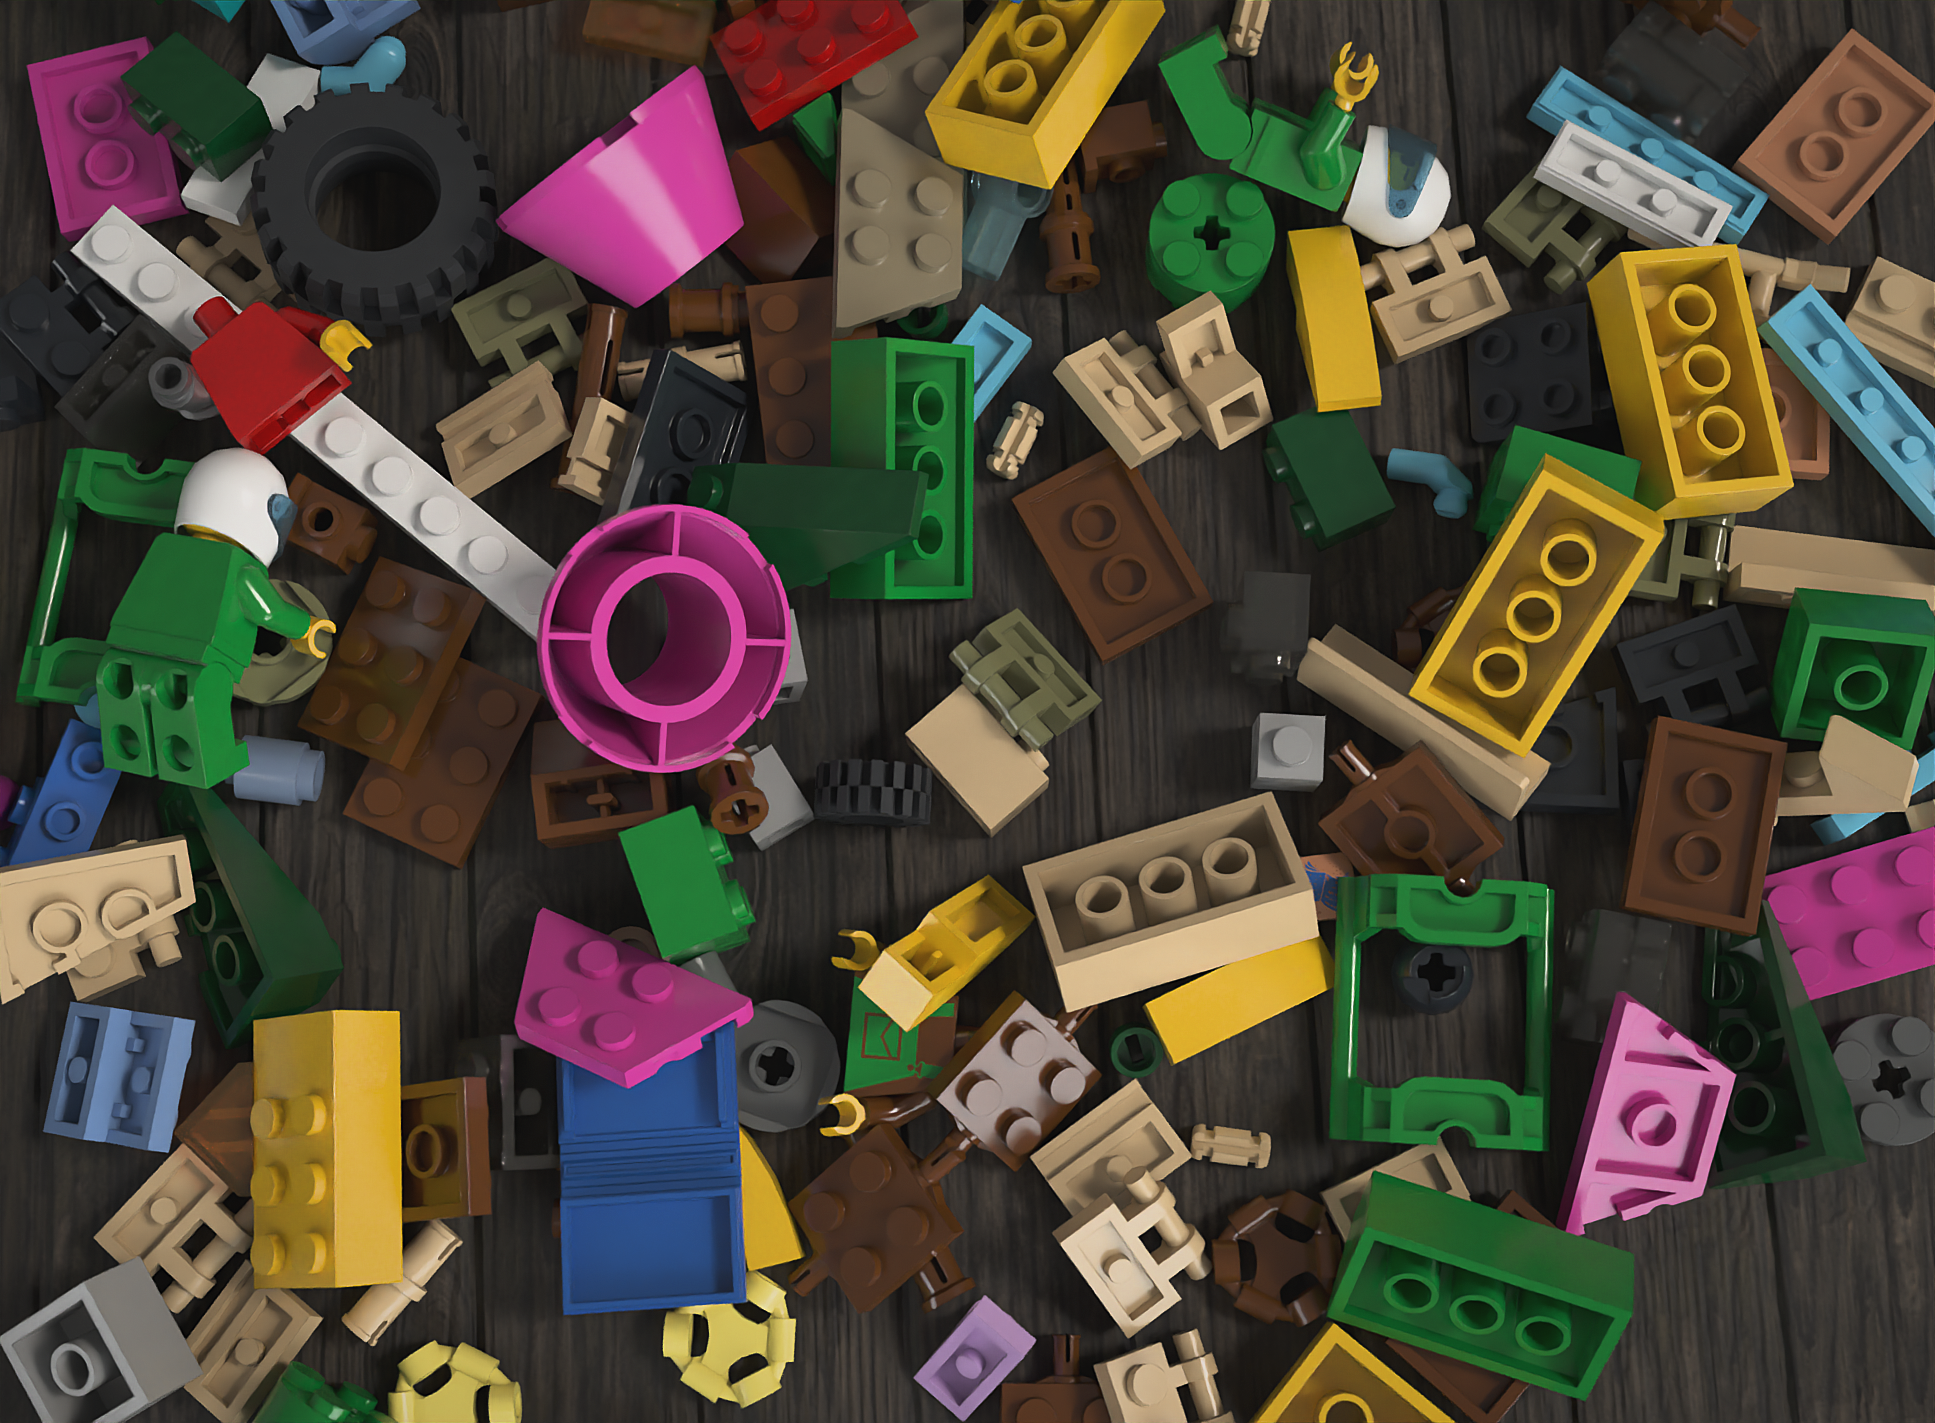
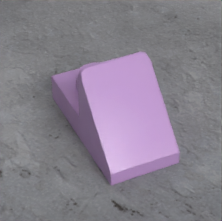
M984 1295L981 1300L971 1307L913 1378L964 1422L1024 1358L1036 1342V1339L1016 1323L1009 1314L1005 1313Z

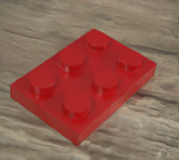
M770 0L709 38L750 119L760 132L919 38L899 0Z

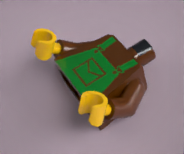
M842 929L838 934L852 938L856 947L855 953L850 960L832 957V963L838 968L860 971H855L844 1094L826 1096L818 1102V1105L833 1104L840 1113V1121L836 1127L820 1129L824 1136L829 1137L847 1135L855 1130H872L877 1124L891 1123L894 1128H899L935 1109L939 1102L925 1088L981 1027L957 1025L959 997L954 995L930 1016L906 1032L858 988L882 952L891 945L876 941L871 934L865 931Z

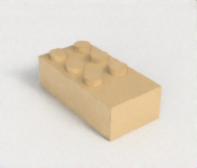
M1272 791L1022 866L1034 913L1067 1013L1319 936L1313 888Z

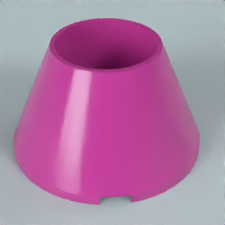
M694 65L630 112L626 118L559 167L501 214L495 222L505 233L634 308H638L668 287L744 225L705 79L701 71Z
M678 504L641 506L615 515L593 528L577 542L558 566L549 583L539 615L537 630L539 670L549 701L566 728L594 753L627 768L645 772L665 773L688 770L707 764L735 748L732 743L743 735L757 718L763 720L770 710L781 688L789 662L791 647L790 610L783 584L774 565L767 563L758 548L749 540V534L741 527L723 516L693 506ZM651 576L659 586L668 610L666 640L652 666L636 679L621 685L611 668L607 653V631L610 618L623 595L635 584Z

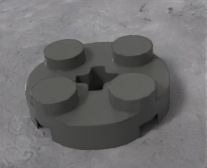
M783 1000L759 1003V1005L753 1006L754 1016L748 1023L739 1028L735 1025L739 1122L750 1128L766 1132H783L804 1127L830 1105H818L819 1100L826 1096L835 1095L838 1090L842 1073V1062L837 1039L823 1020L804 1006ZM777 1047L784 1048L788 1051L787 1062L794 1066V1072L791 1078L780 1077L776 1086L768 1085L765 1082L767 1072L758 1067L759 1059L762 1055L773 1056Z
M1887 1013L1855 1019L1834 1033L1828 1045H1831L1830 1050L1850 1095L1860 1137L1874 1144L1898 1146L1921 1141L1935 1132V1033L1930 1030L1928 1025L1916 1017H1903ZM1882 1061H1886L1890 1069H1898L1901 1074L1902 1081L1898 1084L1899 1093L1892 1097L1888 1090L1876 1091L1873 1086L1872 1080L1880 1076L1878 1064Z

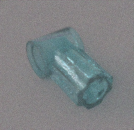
M974 171L971 189L976 204L962 233V268L982 278L998 282L1026 218L1038 217L1046 210L1053 194L1054 185L1051 190Z

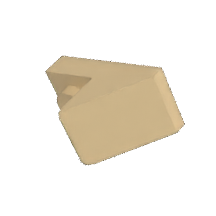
M1831 715L1820 751L1786 753L1776 816L1906 812L1919 763L1914 754L1842 716Z

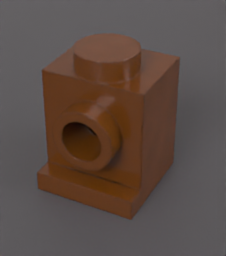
M1147 100L1102 109L1075 151L1084 194L1096 192L1097 180L1109 178L1111 182L1115 183L1138 179L1145 174V171L1153 170L1155 159L1167 157V143L1162 121H1151Z
M297 472L287 490L290 500L287 517L275 519L274 528L279 536L278 538L293 548L349 575L355 563H362L372 551L377 539L375 527L379 521L367 508L311 481L308 477ZM327 514H333V523L330 528L325 531H318Z

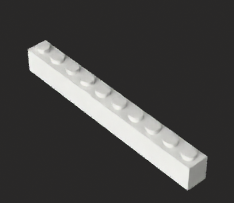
M114 205L70 250L97 274L106 285L189 354L208 340L193 321L194 313L204 302L213 297L222 296L238 315L243 312ZM339 393L288 435L473 590L486 597V600L537 642L538 622L543 599L549 583L556 572L552 566L342 393Z

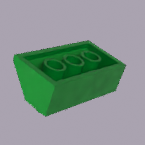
M889 337L831 341V467L922 471L928 474L929 478L918 539L862 565L849 562L830 571V598L972 599L974 346Z
M1373 1170L1353 1216L1328 1303L1326 1317L1586 1401L1633 1314L1634 1254Z

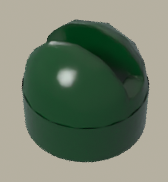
M945 303L931 307L930 324L924 327L923 307L913 309L908 316L897 319V322L904 332L913 339L922 341L935 339L946 329L949 319L948 309Z
M1125 1023L1115 1029L1109 1040L1108 1052L1112 1063L1121 1074L1127 1077L1142 1078L1148 1076L1157 1069L1162 1060L1163 1048L1161 1041L1155 1031L1144 1023ZM1132 1034L1136 1035L1143 1059L1134 1062L1131 1061L1129 1048L1125 1040L1126 1037Z

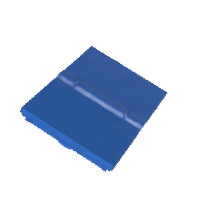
M732 1020L702 1036L701 1043L703 1048L681 1060L665 1063L658 1069L656 1074L629 1089L556 1056L558 1141L560 1144L562 1198H560L564 1315L747 1303L735 1023Z

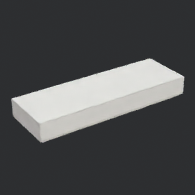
M267 53L247 88L261 98L273 129L284 133L286 130L284 115L297 105H301L306 111L314 106L315 100L313 95L322 92L321 71ZM260 149L222 183L202 166L197 168L180 194L186 208L242 226L251 211L250 197L255 193L251 182L254 162L260 159L265 160L263 149Z
M1565 120L1533 177L1668 249L1712 246L1733 208L1732 205L1568 120Z

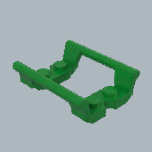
M89 448L67 449L15 703L41 707L42 701L86 707L89 699L97 693V669L100 660L112 646L105 643L106 641L78 637L64 638L54 643L82 503H85L98 515L111 520L174 528L183 483L195 462L164 459L162 466L157 471L151 474H140L136 469V460L127 453Z
M1370 874L1359 877H1338L1329 1139L1437 1145L1438 1137L1442 1131L1454 1126L1465 1132L1469 1139L1470 1147L1533 1151L1550 1150L1555 890L1547 889V884L1481 879L1476 881L1475 889L1471 895L1463 898L1455 896L1448 890L1443 876ZM1382 928L1398 929L1410 941L1435 945L1489 948L1506 945L1519 936L1527 937L1523 1096L1516 1095L1515 1091L1504 1083L1493 1080L1423 1076L1407 1078L1395 1085L1394 1088H1378L1357 1076L1361 942L1378 933Z

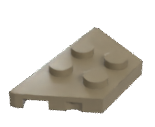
M931 0L909 12L907 16L919 38L842 82V108L852 109L943 164L945 163L925 110L966 51V0ZM945 164L963 175L962 231H967V169Z
M842 108L837 121L832 338L839 339L852 335L854 328L884 318L885 322L888 323L908 316L917 307L931 308L954 300L962 288L963 175L852 109Z

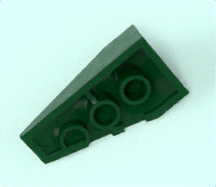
M758 463L694 466L691 483L687 491L686 506H693L716 513L747 532L749 540L758 548L767 563L774 565L784 590L787 592L802 584L814 587L827 581V573L849 562L862 565L918 539L929 475L922 471Z
M169 781L156 803L165 838L183 834L187 842L196 902L190 905L191 914L184 916L189 937L201 936L209 971H203L198 974L202 995L226 1050L238 1048L254 1039V1020L298 1015L320 1003L344 969L341 962L340 949L336 941L330 938L317 910L211 787L203 789Z
M1761 900L1755 935L1748 937L1705 927L1701 996L1708 1003L1706 1041H1699V1046L1726 1064L1736 1075L1707 1177L1709 1189L1717 1190L1807 1179L1867 1162L1850 1095L1769 901Z

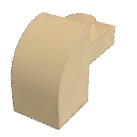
M1211 291L1156 321L1165 351L1160 353L1159 356L1174 389L1180 387L1189 399V409L1202 423L1201 430L1220 451L1273 421L1261 375L1236 350L1223 303Z

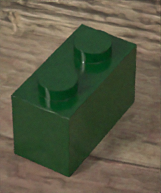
M177 31L120 76L132 101L127 106V109L137 124L151 136L160 132L169 139V144L173 151L188 167L196 170L202 166L221 183L262 149L261 145L271 130H274L261 98Z
M1316 406L1272 425L1266 440L1267 448L1263 449L1265 464L1271 477L1277 484L1285 482L1294 500V503L1289 506L1294 525L1304 540L1312 538L1318 552L1387 523L1396 506L1348 409L1318 412Z

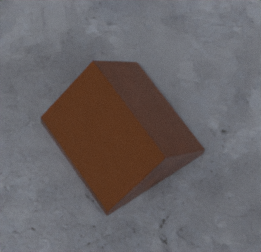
M788 135L736 150L728 162L744 225L727 239L723 245L760 284L807 279L834 256L836 187L828 182L812 160Z

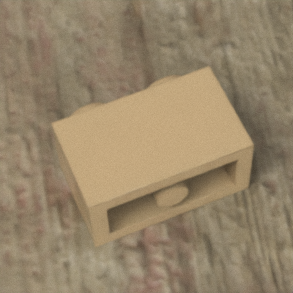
M963 683L907 731L905 736L908 746L933 771V774L991 838L1048 788L1049 778L1043 771L1049 766V763L1039 750L1034 752L1023 739L1016 742L1001 726L1002 715L981 692L974 695Z

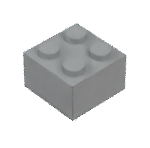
M140 1256L82 1282L0 1336V1344L43 1423H124L204 1374Z

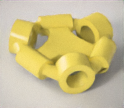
M748 1270L746 1272L747 1299L771 1313L769 1319L763 1323L758 1324L745 1318L733 1307V1303L677 1307L674 1311H667L663 1332L664 1357H670L681 1370L683 1375L680 1381L713 1403L718 1398L739 1403L741 1408H744L781 1388L779 1382L786 1362L794 1361L796 1319L789 1318L784 1299L787 1291L756 1270ZM693 1314L704 1316L708 1320L709 1327L707 1350L698 1357H691L694 1331ZM754 1353H759L765 1357L768 1366L731 1384L728 1373L732 1364L740 1358Z
M434 1340L397 1365L400 1373L395 1391L388 1392V1416L398 1423H478L476 1413L477 1390L482 1386L491 1385L489 1390L490 1423H521V1390L518 1382H511L498 1369L499 1360L464 1342L457 1348L438 1345L436 1340ZM448 1363L451 1369V1379L439 1391L429 1396H421L414 1390L413 1385Z

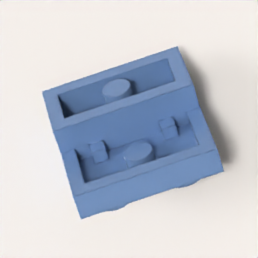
M271 0L298 55L310 63L319 65L340 64L361 58L367 49L374 44L377 35L421 9L417 0Z
M70 1002L43 1132L169 1153L173 1129L178 1120V1105L186 1065L191 1055V1040L195 1020Z

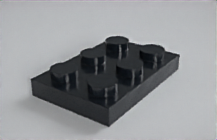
M654 349L597 526L615 515L641 506L654 504L687 505V491L691 483L694 466L739 463L758 399L671 349Z

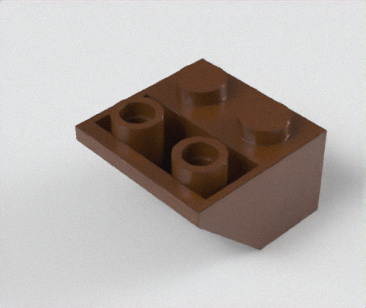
M560 719L534 723L530 777L537 837L540 842L550 849L620 839L619 832L675 812L670 772H645L611 762L583 745Z

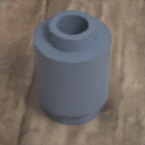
M251 735L243 737L242 740L247 741L250 765L224 779L226 784L234 785L236 798L300 806L303 800L314 802L318 800L325 772V755L323 751L310 750V745L306 742Z

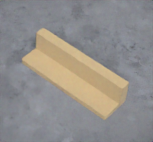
M1738 525L1734 526L1732 533H1728L1726 564L1729 566L1727 585L1723 588V601L1790 609L1794 589L1799 587L1926 600L1935 617V550Z
M1337 624L1332 627L1321 642L1313 637L1306 642L1302 648L1297 680L1403 751L1408 750L1418 741L1422 740L1465 792L1509 821L1515 817L1547 775L1551 763L1531 750L1524 759L1409 696L1408 693L1414 674Z

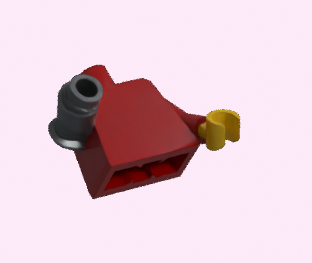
M217 296L204 302L194 313V323L208 340L191 353L189 359L192 365L174 357H165L152 365L148 379L153 397L161 406L176 409L182 416L199 421L221 414L235 439L245 449L263 456L352 384L342 372V370L349 372L353 368L347 361V358L355 348L364 346L369 350L372 344L347 320L334 321L329 317L291 306L274 311L262 301L254 302L238 315L224 297Z

